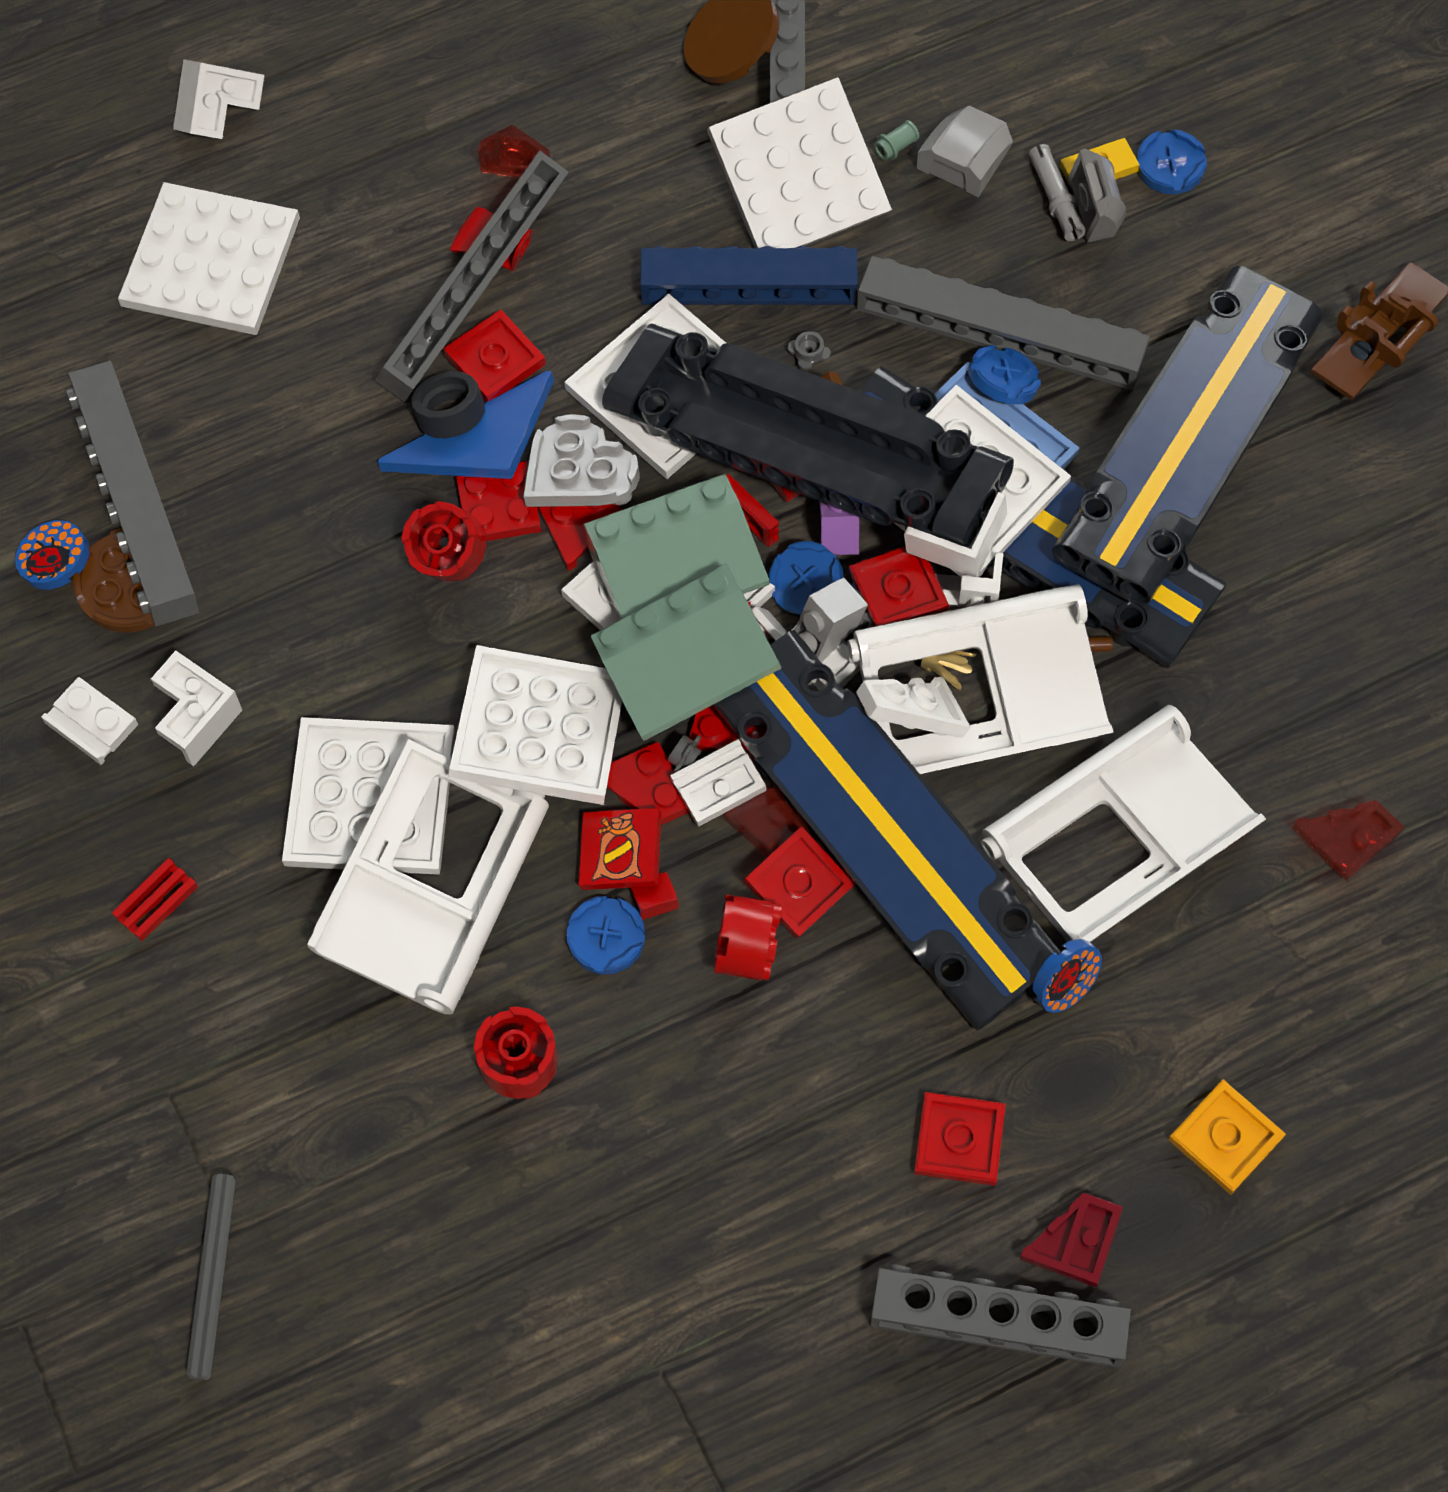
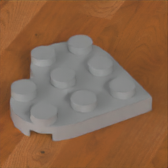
M576 414L558 416L555 418V424L548 426L543 432L540 428L537 430L532 441L524 491L526 507L623 505L631 500L632 492L636 489L640 479L637 456L624 450L623 445L619 442L606 441L603 428L600 429L597 425L592 424L589 417Z

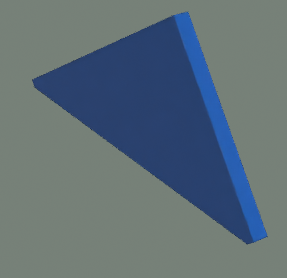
M545 371L486 402L485 413L481 421L472 430L460 436L447 439L434 438L425 434L379 458L378 464L381 471L512 479L554 383L552 371Z

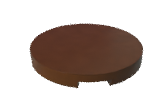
M771 0L708 1L696 14L686 33L684 55L687 64L698 76L710 83L732 82L750 73L748 69L760 59L764 52L769 53L775 43L779 31V13Z
M119 528L110 531V535L100 539L89 548V558L85 568L79 575L77 572L73 575V590L82 611L100 627L122 633L143 631L154 627L155 624L151 613L143 615L136 594L143 590L140 583L133 584L126 563L131 562L132 558L130 553L122 554L116 537V533L122 531Z

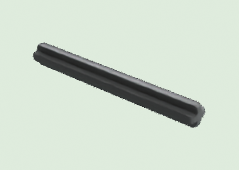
M215 1174L211 1181L186 1371L187 1376L193 1380L202 1381L208 1380L211 1377L236 1182L233 1176L228 1174Z

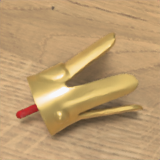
M956 651L923 658L921 668L928 672H936L947 682L961 690L962 686L958 679L943 666L963 673H971L972 667L968 664V660L959 655L975 657L976 654Z

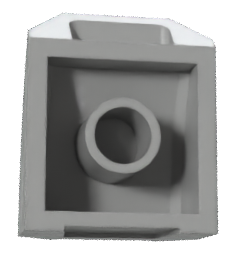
M971 106L951 113L934 129L918 151L917 169L927 174L931 173L979 197L1013 143L1007 123Z
M1084 148L1080 150L1068 179L1077 201L1080 219L1086 227L1085 238L1088 243L1114 237L1124 221L1126 207L1121 200L1114 176L1113 164L1107 158Z

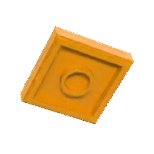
M1222 1080L1171 1134L1168 1140L1226 1192L1232 1195L1286 1134L1225 1080Z

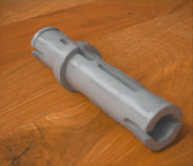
M1040 144L1039 146L1043 153L1040 156L1035 146L1028 153V157L1032 161L1050 201L1049 210L1051 215L1058 219L1064 233L1063 236L1067 241H1075L1072 234L1073 228L1078 239L1085 235L1086 227L1083 225L1076 210L1078 206L1077 201L1073 195L1069 194L1051 154L1050 147L1046 144Z

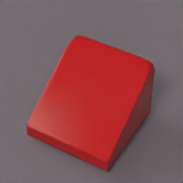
M667 872L659 874L658 886L631 888L642 920L679 909L678 898Z

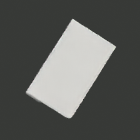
M183 59L174 130L222 139L227 104L259 110L264 75Z
M998 492L981 529L968 548L907 527L904 533L907 553L969 576L978 577L1007 516L1006 494Z
M995 553L991 579L962 576L961 578L955 575L935 573L949 603L947 611L998 601L1003 553Z
M175 651L151 678L154 686L177 701L176 705L155 729L158 735L180 749L186 761L194 766L240 714L242 708L234 690Z

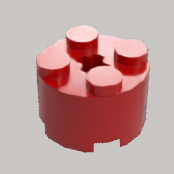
M438 501L422 509H417L411 514L404 525L401 539L411 566L429 577L451 582L467 579L475 572L484 558L487 535L478 519L454 504ZM443 537L449 539L446 547L440 545Z
M725 895L722 909L724 916L721 920L720 931L718 932L714 973L760 981L762 979L769 980L771 966L774 963L777 939H775L776 927L778 928L782 904L748 897Z
M509 1007L508 1011L499 1012L492 1018L491 1015L487 1017L476 1033L474 1051L481 1077L490 1089L501 1096L516 1099L533 1098L548 1086L556 1074L559 1058L553 1031L548 1026L545 1018L529 1008ZM518 1048L523 1049L524 1053L522 1055L510 1057V1052L516 1054Z

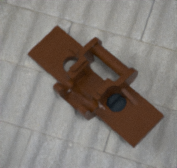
M1411 262L1379 296H1376L1374 293L1376 284L1373 281H1369L1360 292V302L1354 309L1349 305L1345 306L1337 318V329L1342 336L1310 371L1350 400H1353L1386 364L1395 368L1400 367L1406 359L1405 355L1427 331H1433L1438 325V318L1432 312L1448 296V286ZM1399 327L1407 329L1406 334L1396 345L1389 341L1390 337Z

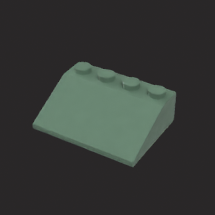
M726 474L584 524L589 552L620 620L725 564H728L743 594L770 585L768 575L741 505Z
M728 564L717 568L591 635L597 651L643 741L782 668Z

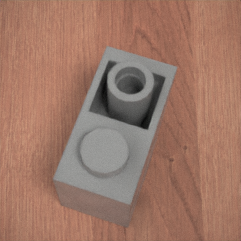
M843 577L809 595L795 631L818 659L823 662L858 627L868 604Z

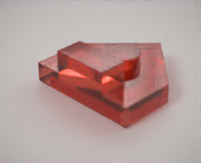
M512 124L480 141L478 155L481 172L521 177L539 151L550 157V150Z
M775 788L766 789L765 792L738 805L725 814V820L765 857L770 856L801 826L808 832L807 827Z

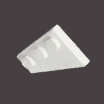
M934 677L931 683H925L922 678H911L908 684H901L895 679L864 680L856 692L864 706L865 713L869 718L877 722L886 721L903 725L909 729L918 728L934 732L940 736L949 735L963 738L970 729L968 721L943 677Z

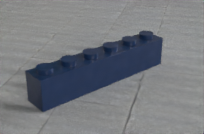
M663 246L641 248L642 305H656L668 294L682 305H857V248H846L843 246L832 248H810L807 246L796 248H774L771 246L760 248H738L735 246L725 248H702L699 246L689 248H667Z

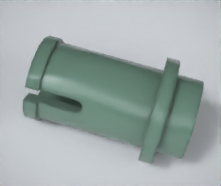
M906 120L887 135H879L874 143L876 154L883 161L888 159L894 160L897 158L899 151L919 139L918 129L911 121Z

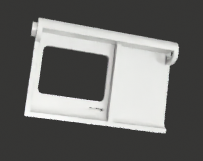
M1079 584L857 630L853 633L854 639L848 640L851 660L853 663H859L863 681L879 680L878 670L885 666L970 648H976L981 652L995 709L994 720L970 725V729L963 738L949 735L940 736L932 733L904 740H896L892 736L889 722H877L920 774L1113 733L1112 725H1110L1107 718L1086 632L1087 605L1083 590Z
M1172 705L1165 706L982 831L984 839L981 840V845L986 854L992 860L998 859L1067 942L1080 938L1089 942L1093 941L1266 820L1262 814L1255 813L1190 741L1191 730L1189 724L1181 712ZM1105 804L1111 808L1149 852L1150 857L1075 910L1066 912L1027 868L1022 858L1098 805Z
M408 739L314 928L307 946L311 951L331 962L432 1010L451 1015L473 973L479 956L549 808V804L544 799V794L448 778L451 759ZM436 777L442 778L496 804L502 812L463 897L459 899L448 896L395 870L392 866V861L431 780Z

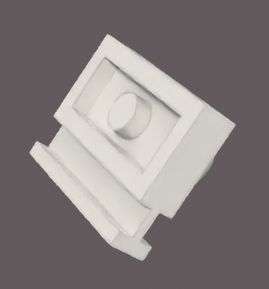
M80 677L55 701L52 710L48 714L44 713L41 716L46 725L100 765L105 762L104 758L110 751L114 752L138 726L133 716Z
M739 739L670 775L673 785L678 790L681 799L698 827L766 791L764 781L748 754L742 748Z

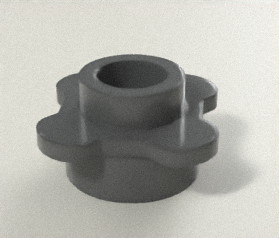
M814 331L803 332L796 340H792L788 344V352L796 356L798 366L803 370L811 369L813 364L819 361H827L831 355L830 349L824 347V341L820 334ZM807 349L813 350L811 353L806 352Z
M684 735L679 740L668 758V762L676 766L673 774L697 761L702 752L697 748V745L702 737L698 735L693 741Z

